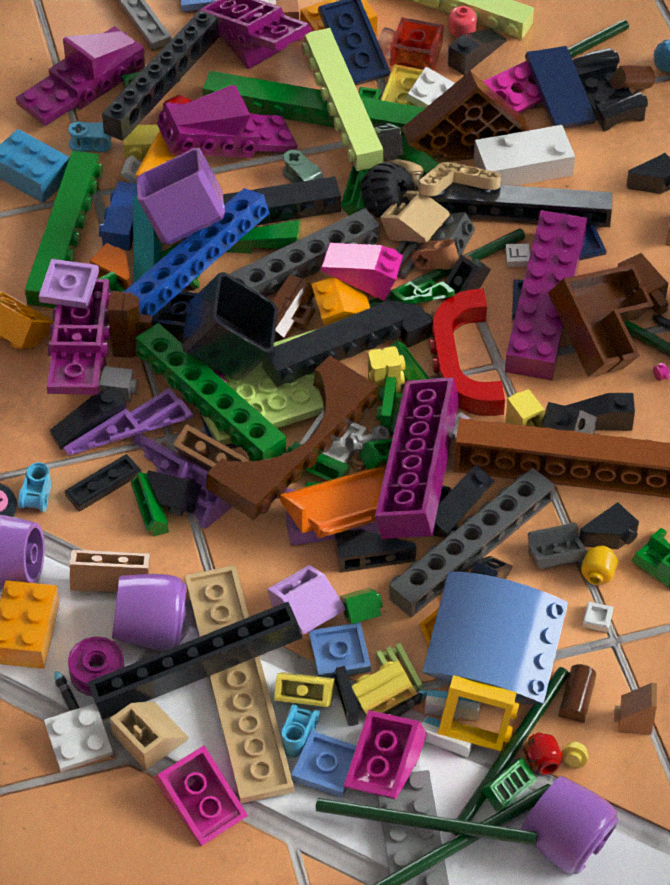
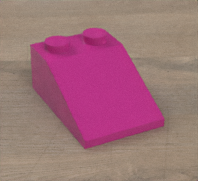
M330 243L320 271L384 301L396 281L403 255L392 248L382 245Z
M368 710L344 787L396 800L420 757L427 735L420 721Z
M205 745L153 777L169 804L200 846H203L248 816Z

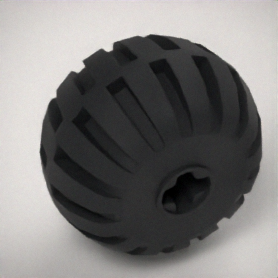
M383 162L369 169L364 175L361 184V196L368 211L380 218L395 203H397L396 206L398 208L402 203H405L407 206L410 201L407 196H402L407 191H415V185L412 182L411 175L404 167L392 162Z

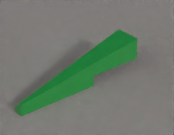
M301 219L252 228L226 252L251 254L252 248L281 249L299 240Z

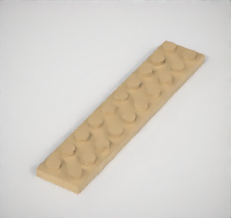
M235 565L185 575V583L199 637L249 617ZM260 656L209 676L240 803L293 793L294 785Z

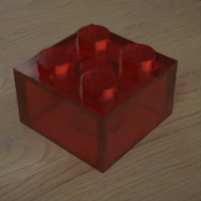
M401 17L390 46V66L396 64L422 70L425 67L434 70L443 46L444 25Z

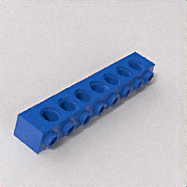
M243 188L224 205L225 214L222 220L185 238L124 291L125 294L126 292H131L139 298L141 314L150 316L156 314L270 214L264 195Z

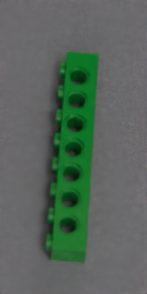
M159 323L136 337L137 356L142 361H146L157 375L163 376L170 387L177 389L188 403L194 404L202 416L211 419L220 432H225L231 438L234 445L240 446L246 451L252 461L267 460L286 453V436L203 362L184 352L182 343Z

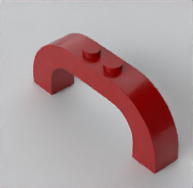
M484 288L459 292L446 299L434 315L432 339L429 340L430 354L435 355V358H432L433 373L437 372L438 378L454 377L460 399L458 408L463 411L481 416L504 415L505 395L502 381H475L468 378L460 369L454 332L465 324L486 322L487 303Z

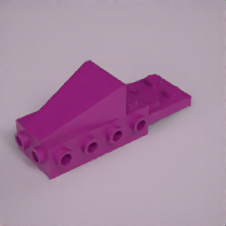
M216 0L199 9L218 17L219 38L225 40L248 69L284 50L290 43L303 39L304 35L311 32L309 23L285 16L282 7L262 0Z
M115 26L104 33L66 36L63 38L65 59L48 69V77L17 96L16 104L44 126H47L72 108L76 107L81 110L122 83L123 75L136 73L145 67L144 47Z
M230 85L186 104L165 103L162 112L158 116L157 125L171 154L181 155L193 148H200L204 156L252 158L255 151L287 152L289 150H296L298 146L283 116L250 114L236 85Z
M96 279L87 309L57 304V307L53 309L54 325H51L50 328L52 341L48 342V356H51L47 380V394L97 395L100 371H103L104 366H107L108 342L106 340H110V326L108 325L109 279Z

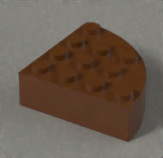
M471 71L402 127L410 146L419 152L424 151L429 156L431 154L438 155L442 159L447 160L474 159L475 140L530 131L524 117Z

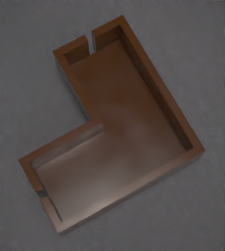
M634 264L563 278L548 291L588 377L624 369L640 356L624 322L626 320L638 319L654 305L645 287L640 288L631 297L627 298L628 294L643 283Z

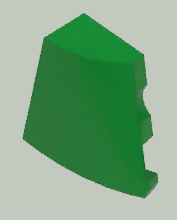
M432 279L418 286L409 281L390 290L392 300L414 305L455 295V291L442 281L437 284Z
M660 528L650 537L647 544L635 553L631 561L670 588V544L664 538L667 532Z

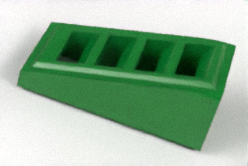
M393 438L366 442L363 447L364 449L359 452V456L368 470L387 464Z
M521 757L484 785L481 790L494 810L500 811L516 800L537 781V778ZM519 767L526 776V781L523 780L517 771ZM512 773L519 782L520 786H517L512 777L510 776ZM505 779L507 780V782L509 783V785H510L511 788L513 789L512 792L509 790V788H508V787L506 786V784L504 783V780H505ZM498 785H499V786L501 787V789L504 791V793L506 794V797H503V795L501 794V792H500L499 789L497 788Z

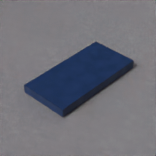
M339 0L318 7L317 10L325 29H331L355 86L390 75L391 71L361 0Z
M567 46L526 52L525 59L552 126L562 125L563 128L595 123L596 116Z

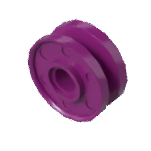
M97 636L85 638L77 643L70 651L68 658L71 683L77 691L87 696H92L88 685L89 681L124 668V657L121 648L116 642ZM95 665H100L98 668H93Z

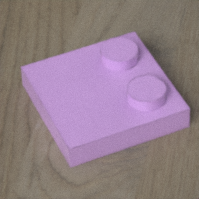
M51 259L39 293L40 302L87 309L99 273L98 265Z

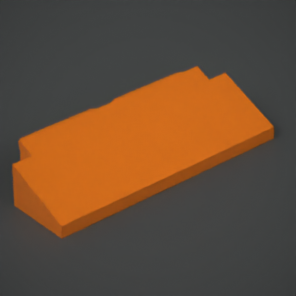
M386 465L280 494V502L302 533L313 530L318 538L375 522V514Z

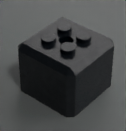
M218 273L188 303L182 341L183 351L234 381L242 380L273 352L278 308L272 300L227 273Z

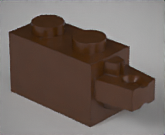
M639 253L618 263V267L634 264L643 282L629 294L630 297L640 288L645 287L654 305L652 309L658 315L666 313L668 310V301L666 300L668 282L642 253Z

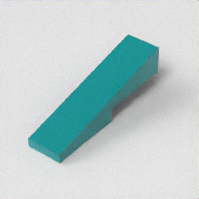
M133 196L134 283L160 261L162 244L157 239L158 236L142 209L137 196Z

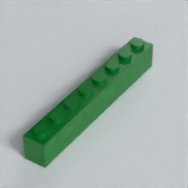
M79 151L71 152L25 287L27 305L47 308L56 307V304L40 302L39 293L51 259L74 262L75 246L80 244V231L85 228L87 211L90 212L92 206L91 197L92 194H96L98 177L101 178L103 173V164H100L99 154Z

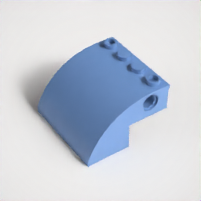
M448 572L422 673L451 684L453 675L514 691L516 692L515 701L523 705L544 704L568 602L514 581L476 573Z

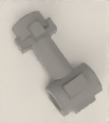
M377 426L367 435L362 436L357 435L356 432L351 433L345 438V446L349 451L355 450L359 452L364 449L363 446L366 442L387 439L389 431L384 426Z

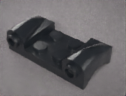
M606 48L572 59L596 120L604 132L626 119H637L639 121L645 119L646 107H648L646 95L641 94L639 91L631 93L629 89H615L609 83V80L617 71V65L620 62L617 51Z

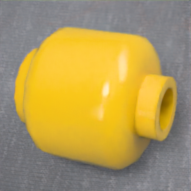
M596 546L587 551L581 566V573L593 585L609 583L614 577L618 559L610 548Z

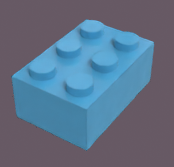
M17 129L0 144V179L44 203L60 188L70 157Z

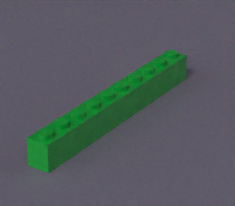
M209 71L203 86V96H206L230 85H236L249 113L278 115L288 120L335 128L334 117L329 115L327 100L323 101L321 90L216 71ZM360 97L376 134L384 137L402 139L404 136L402 127L425 109L423 107Z

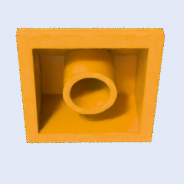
M333 276L311 284L325 326L370 308L366 292Z

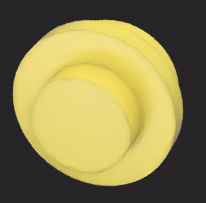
M570 742L563 747L561 752L564 763L576 768L583 767L587 763L588 753L583 744Z

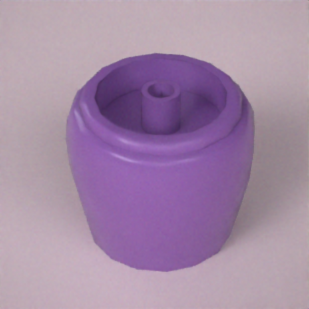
M0 515V589L4 588L5 580L36 583L40 578L44 564L45 545L42 528L36 522Z
M166 574L119 576L112 639L155 651H166L180 644L182 624L185 622L187 585L182 583L180 578Z
M560 776L533 807L521 826V830L537 832L536 848L557 868L565 873L579 874L586 867L585 863L592 853L597 855L604 847L606 841L616 828L619 819L616 817L617 811L604 798L564 776Z

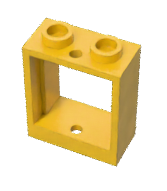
M453 675L438 734L501 751L503 742L509 743L513 727L508 726L510 718L516 719L519 703L514 702L516 692ZM459 696L504 708L505 711L499 733L452 721Z

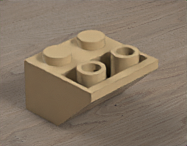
M407 191L402 197L407 196L410 203L407 206L405 203H402L399 208L396 206L397 203L391 205L380 217L389 240L427 242L449 217V211L429 196L420 194L419 191Z
M155 702L130 703L110 718L112 735L146 771L189 740L188 736Z

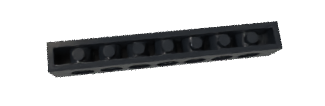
M200 10L102 112L104 134L123 141L219 38L218 17Z

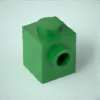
M366 588L340 596L345 606L343 613L346 622L354 624L382 616L380 608H383V602L380 594L376 593V590Z

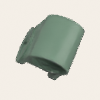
M289 150L284 154L285 166L283 168V175L292 183L323 178L320 168L306 158L302 152Z

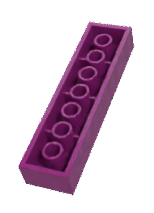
M541 210L506 353L505 372L553 380L564 325L548 291L563 278L576 276L585 238L587 218Z
M454 377L405 382L375 514L382 539L432 536L460 400Z

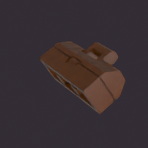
M290 274L273 299L278 308L274 342L287 339L294 327L305 330L316 312L313 307L308 306L315 296L312 285L308 281Z
M111 291L108 304V318L113 357L128 356V358H133L137 356L136 337L153 327L152 316L141 314L139 298L131 292H126L125 294V292Z

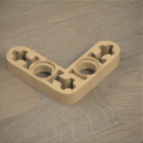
M444 162L437 165L420 179L419 193L425 196H435L453 182L495 190L500 188L501 174L485 169Z

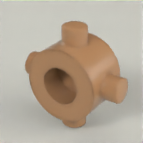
M359 453L349 459V463H352L353 468L357 472L366 469Z

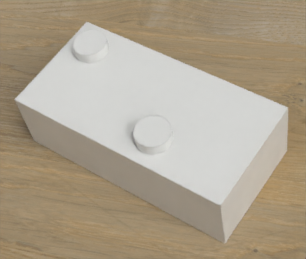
M562 125L475 140L474 161L477 168L501 174V185L517 186L573 176L575 155Z

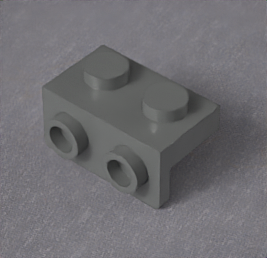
M465 212L453 213L449 215L428 241L453 239L458 256L460 257L475 228Z
M576 523L528 532L529 555L538 569H549L555 565L565 563L574 564L584 560L587 553L585 546L579 539V529Z

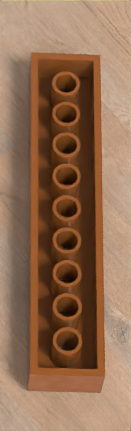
M459 418L454 472L467 474L477 465L490 477L516 480L520 474H525L531 468H534L550 482L557 485L670 498V443Z

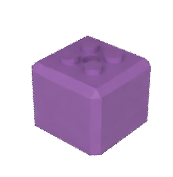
M193 148L137 177L138 201L162 243L170 245L203 228L211 226L224 217L225 207L222 189L200 148Z

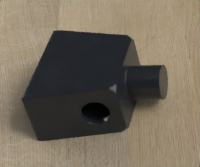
M548 402L542 427L594 434L598 418L576 408ZM583 419L582 428L579 429V421Z

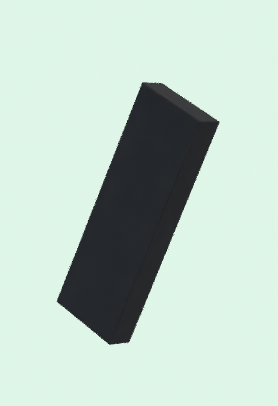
M125 454L66 489L65 496L80 512L129 483L138 472H141V469Z

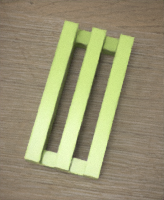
M401 643L396 644L395 648L387 647L384 652L382 650L376 651V657L381 666L387 663L386 658H390L392 662L397 661L396 655L398 654L414 684L415 691L422 689V683Z

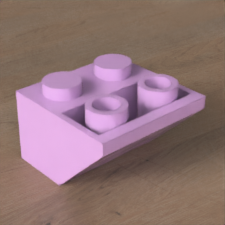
M311 565L268 588L272 608L289 601L302 634L312 631L315 627L345 611L344 604L326 576Z

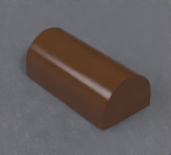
M619 66L609 80V83L615 89H649L655 83V72L651 66Z
M576 664L571 667L558 717L585 723L597 675L593 668L583 664Z

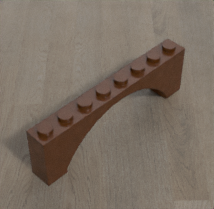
M329 356L315 369L313 386L318 388L321 395L324 416L317 431L311 438L295 450L267 460L235 462L222 458L207 473L206 489L252 520H255L260 514H265L269 510L271 503L276 498L280 499V494H284L292 482L296 483L302 473L307 468H311L322 453L328 452L337 438L344 436L347 428L352 423L355 424L359 421L362 413L367 408L371 409L377 400V385Z

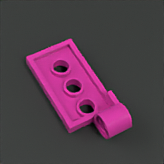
M527 61L483 81L518 113L543 102L537 86L528 81V79H533ZM511 87L518 88L521 93L513 92Z

